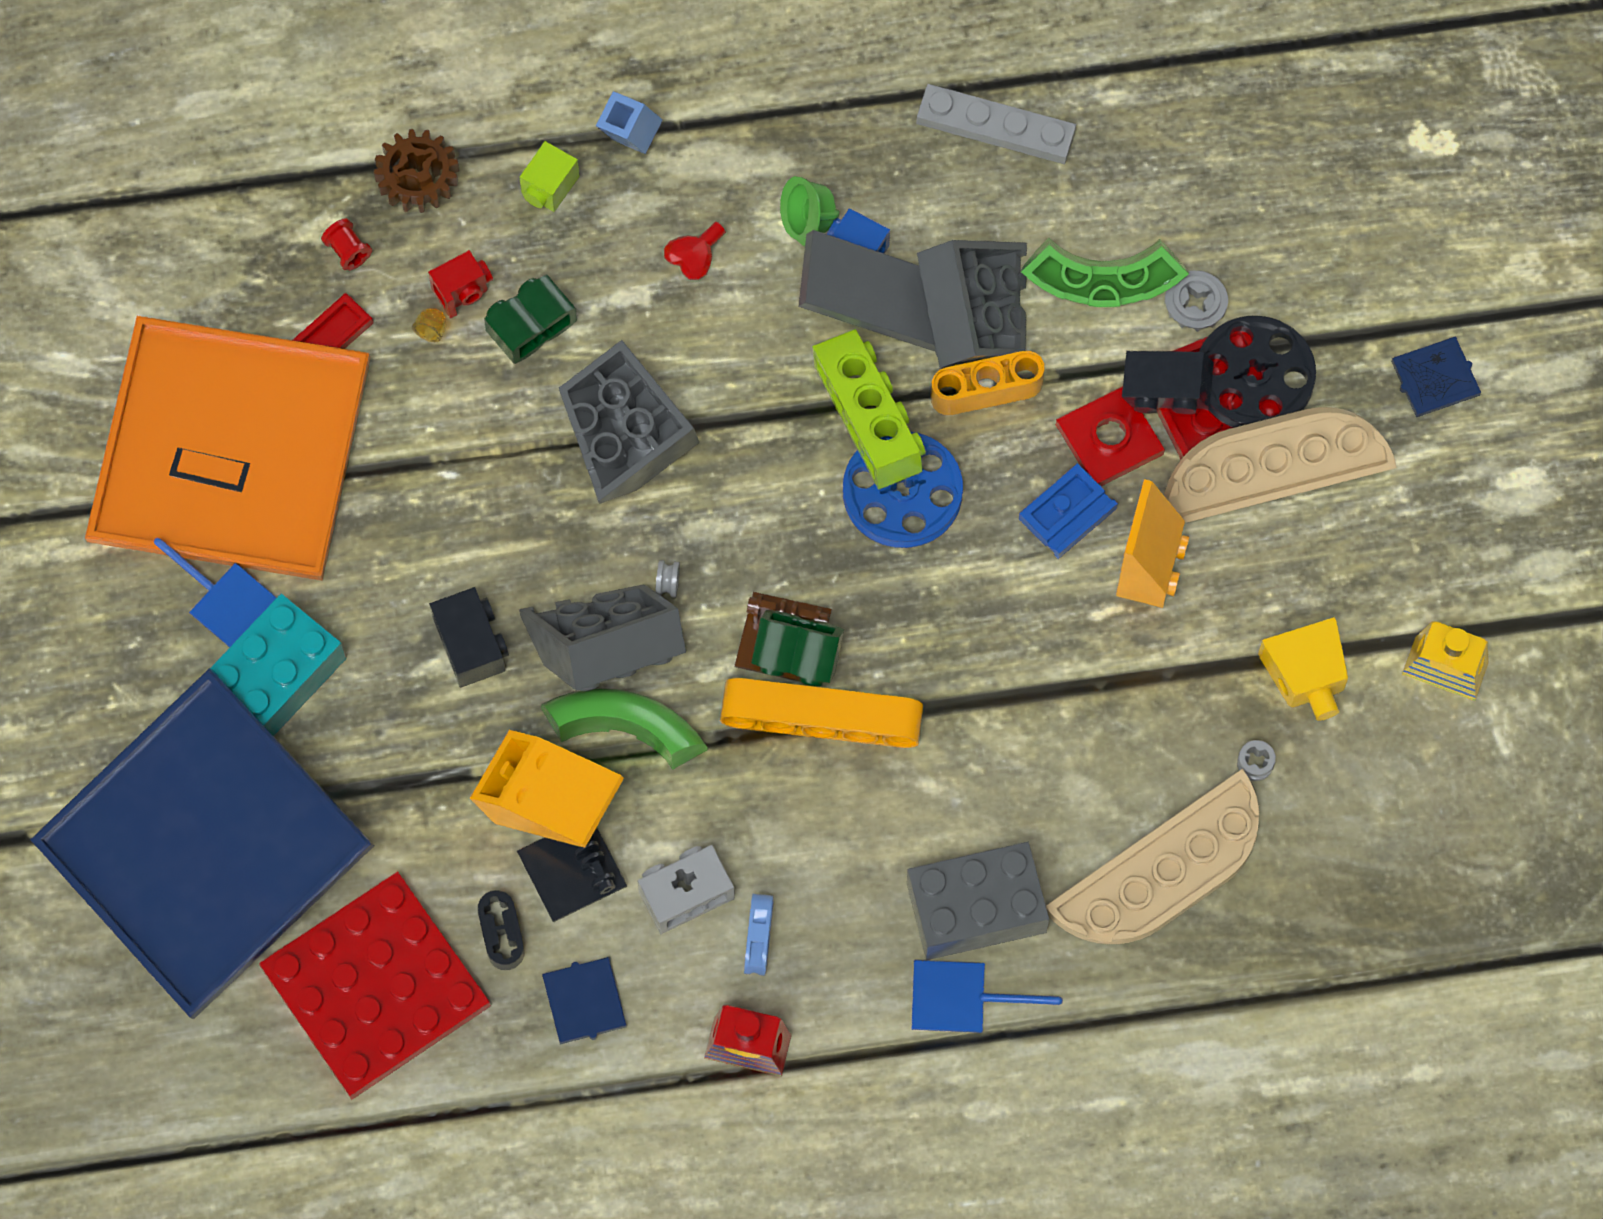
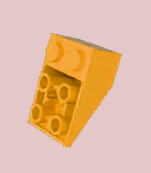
M509 730L470 799L494 824L585 848L624 778L614 771L540 737Z

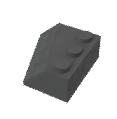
M951 240L917 253L920 277L923 282L927 302V313L931 322L935 353L938 357L940 368L1025 351L1026 312L1020 305V290L1026 289V276L1021 273V257L1027 255V243Z
M622 340L559 387L599 504L637 491L699 443L692 425Z
M644 584L598 593L592 598L591 603H571L570 599L555 602L556 610L536 614L533 607L519 609L520 617L543 665L576 691L595 689L600 685V682L615 677L625 678L632 676L636 673L637 669L649 665H663L669 663L673 657L686 653L678 608Z

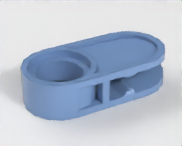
M752 894L744 974L757 973L761 976L766 974L774 896Z

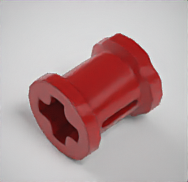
M344 218L330 225L322 234L321 240L325 246H331L339 256L341 267L344 270L351 271L361 266L371 256L372 248L368 243H362L352 230L353 223L349 219Z

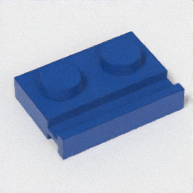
M1077 463L1019 513V520L1045 546H1048L1059 559L1117 509L1118 503L1114 499L1111 500L1105 494V490Z

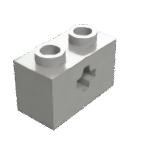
M712 845L704 849L701 846L693 847L679 856V861L666 867L664 864L655 865L642 874L643 878L637 880L639 894L660 935L735 899L734 886ZM684 880L686 885H691V890L685 892L682 887H678L677 883Z

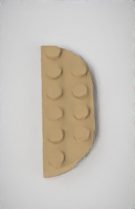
M1318 407L1235 427L1204 439L1193 447L1177 464L1168 481L1164 496L1185 520V523L1397 467L1394 455L1387 441L1370 422L1344 409Z
M1241 769L1047 904L1046 909L1049 918L1068 933L1086 941L1100 944L1130 943L1157 932L1227 883L1241 870L1248 860L1258 832L1259 805L1257 796L1244 770Z

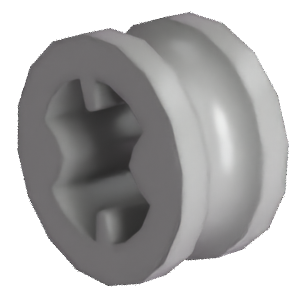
M659 560L656 593L660 596L667 592L672 598L677 597L680 562L674 561L672 565H667L664 560Z
M1253 740L1247 742L1239 752L1237 759L1238 770L1243 769L1250 781L1264 780L1271 774L1274 768L1276 757L1274 750L1264 741ZM1249 753H1254L1256 757L1264 756L1266 758L1262 765L1264 768L1259 769L1256 764L1249 766L1247 764L1250 758Z

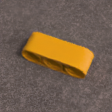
M1020 351L940 369L932 379L931 404L940 414L955 415L1030 399L1041 391L1045 371L1044 362L1035 352ZM1027 370L1032 372L1035 377L1022 379L1017 373ZM982 379H991L997 384L991 388H986L978 382ZM944 387H952L958 393L953 396H946L940 390Z

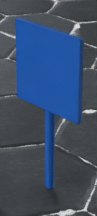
M155 538L154 544L209 590L189 613L229 648L276 599L272 593L236 563L214 585L162 539Z
M914 960L912 1030L982 1033L983 1002L1060 1005L1063 999L1058 996L984 993L985 963Z

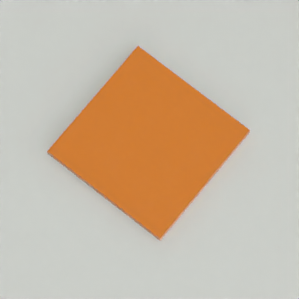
M137 316L85 535L86 541L167 555L154 544L155 538H160L183 558L233 566L236 563L241 568L323 581L369 368L370 354ZM177 448L183 449L177 467L178 472L238 485L244 463L214 456L251 463L242 492L169 476Z

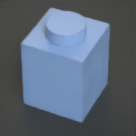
M613 91L596 127L614 141L646 154L663 119L645 104Z

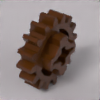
M409 129L408 138L403 139L402 136L396 133L394 135L396 144L393 146L385 142L382 144L385 156L376 155L375 162L378 169L374 170L376 182H379L378 188L381 196L389 194L388 199L391 206L401 201L404 212H408L412 205H417L419 212L423 213L426 203H431L433 207L438 208V197L442 196L447 199L452 197L449 186H458V177L455 173L459 172L458 160L454 159V148L452 146L445 147L443 136L440 135L433 141L431 140L430 130H425L422 137H416L414 129ZM398 159H400L399 164L393 166ZM440 175L439 179L434 184L435 177Z

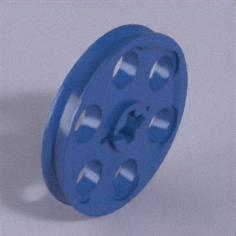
M918 433L926 452L921 458L926 455H935L941 460L942 465L936 471L930 472L922 469L921 473L897 482H903L904 486L909 488V495L902 496L900 491H896L897 483L879 490L875 483L866 489L857 487L853 482L854 476L859 472L869 473L858 450L851 457L843 478V501L847 514L855 527L871 540L895 548L921 546L940 537L955 521L962 503L963 480L961 471L953 455L941 443L929 436ZM885 436V437H882V438H880V439H882V440H890V439H892V438H894V437ZM945 490L952 495L953 501L948 506L938 507L931 502L930 497L935 491ZM879 507L886 513V518L879 524H871L865 520L863 515L867 509ZM910 516L920 517L925 523V528L919 533H910L902 526L903 521Z

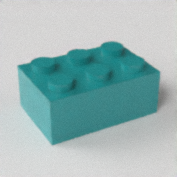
M281 593L210 669L222 679L269 732L275 736L346 660L342 643Z

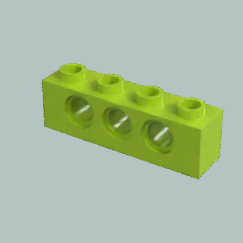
M854 329L812 346L815 369L878 490L921 473V456L926 454L923 442L917 432L911 434L906 425L909 424L907 412L901 401L894 402L891 396L893 388L885 371L878 372L874 364L877 362V358L871 343L868 340L863 342L857 330ZM853 375L861 376L859 378H848ZM867 406H877L874 409H865ZM885 436L894 437V438H892V439H890V440H882V439H880V438L885 437Z

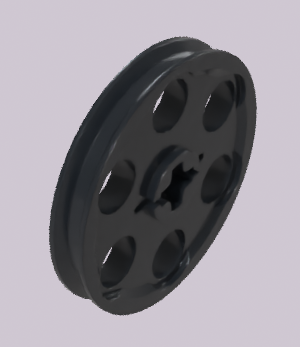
M1266 316L1235 318L1217 327L1201 346L1199 352H1204L1210 359H1220L1227 366V371L1224 374L1213 375L1210 408L1208 409L1221 422L1235 428L1304 410L1310 401L1316 380L1315 359L1305 339L1288 324ZM1236 331H1244L1251 336L1252 343L1247 347H1237L1230 341V336ZM1278 337L1284 338L1289 341L1292 348L1285 354H1277L1271 350L1269 346L1270 341ZM1250 367H1255L1257 372L1264 371L1261 380H1256L1254 375L1247 376ZM1290 372L1301 373L1306 379V384L1301 388H1291L1285 383L1284 376ZM1226 393H1234L1239 396L1242 404L1237 409L1228 410L1220 404L1219 399ZM1264 400H1274L1281 406V412L1276 416H1266L1260 411L1259 404Z

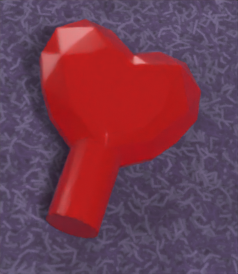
M714 222L700 236L687 235L670 240L664 247V258L670 264L680 266L682 274L687 279L699 280L707 275L711 266V246L726 231L722 225Z

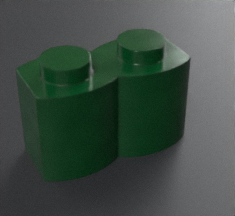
M548 275L538 279L531 278L524 282L515 297L506 301L499 300L488 309L487 316L484 318L486 332L513 364L532 355L545 342L556 338L577 321L575 306Z
M766 610L760 618L751 663L759 666L761 672L771 676H782L784 673H791L799 676V680L804 684L822 686L823 682L830 683L835 675L845 629L824 622L805 620L784 612Z

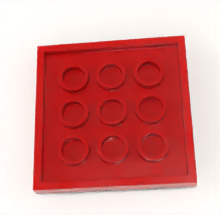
M398 871L259 963L266 977L351 1100L491 1007L487 997Z

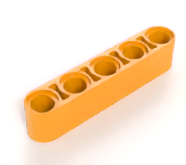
M731 678L725 682L720 721L726 726L738 729L912 748L919 744L923 704L918 700L906 697L745 678Z

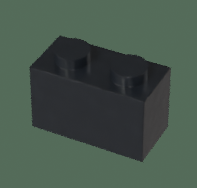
M1126 351L1122 398L1134 407L1135 411L1141 413H1156L1158 408H1172V411L1176 413L1195 414L1197 409H1209L1214 362L1204 352Z
M473 587L429 603L432 618L460 688L505 672L503 658L509 656L502 634L494 635L489 622L495 620L487 597L480 600L476 588Z

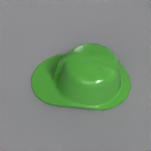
M794 176L787 181L783 188L780 199L782 224L786 232L804 247L806 234L812 230L826 233L829 231L834 219L839 217V210L836 209L834 196L825 185L810 182L803 177Z

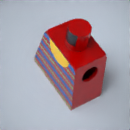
M723 1005L714 1017L704 1059L782 1077L791 1034L783 1020L777 1016Z

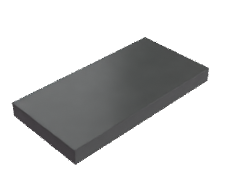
M815 230L806 234L798 307L935 351V342L930 318L927 313V302L923 282L920 277L919 265Z

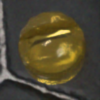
M435 308L422 310L412 325L416 335L428 342L434 343L441 340L447 327L444 313Z

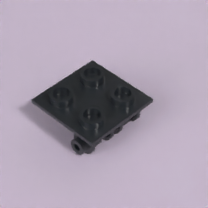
M597 827L585 848L544 837L517 850L552 922L558 921L627 887Z

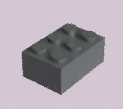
M1029 841L907 869L906 884L926 961L1047 933L1049 916Z

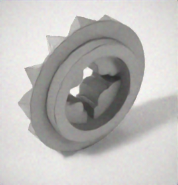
M1188 271L1189 274L1166 291L1164 304H1166L1169 318L1177 321L1181 328H1194L1197 332L1209 326L1213 328L1225 315L1228 306L1227 291L1221 281L1212 274L1204 271ZM1188 293L1194 295L1197 299L1207 297L1202 305L1204 312L1196 306H1187L1190 299Z

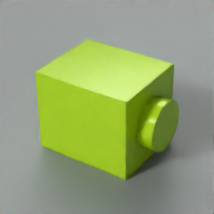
M544 141L519 177L521 192L525 200L537 208L544 206L555 212L580 177L578 159Z

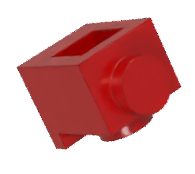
M470 250L428 271L431 289L450 319L457 316L456 307L462 304L470 305L478 301L483 293L487 291V283L493 281L492 274L483 260L477 262Z

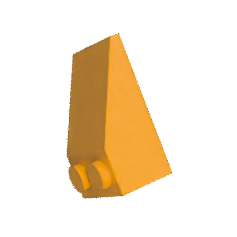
M1144 479L1124 553L1116 596L1163 608L1166 595H1175L1180 573L1174 572L1173 567L1176 558L1184 560L1189 536L1182 535L1185 520L1150 480Z

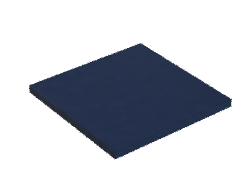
M210 668L30 839L189 1018L195 1019L375 846Z

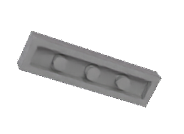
M927 84L916 120L918 125L1061 164L1066 163L1076 131V124L930 84Z

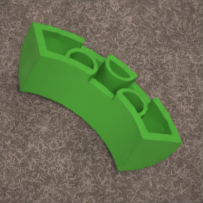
M1048 238L1021 269V273L1046 292L1061 299L1093 307H1120V305L1151 299L1172 288L1189 274L1185 266L1161 239L1134 256L1112 261H1098L1076 256Z
M602 688L576 691L541 704V710L561 742L592 732H609L610 730L626 732L635 735L636 739L656 750L667 761L672 770L708 750V747L698 733L676 712L658 701L634 692Z

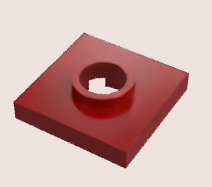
M1123 386L1056 419L1055 425L1079 465L1100 486L1164 455L1165 451L1143 413L1135 411L1134 407L1122 398ZM1109 421L1120 424L1119 427L1125 432V437L1119 444L1107 445L1098 439L1096 429L1102 425L1109 424Z

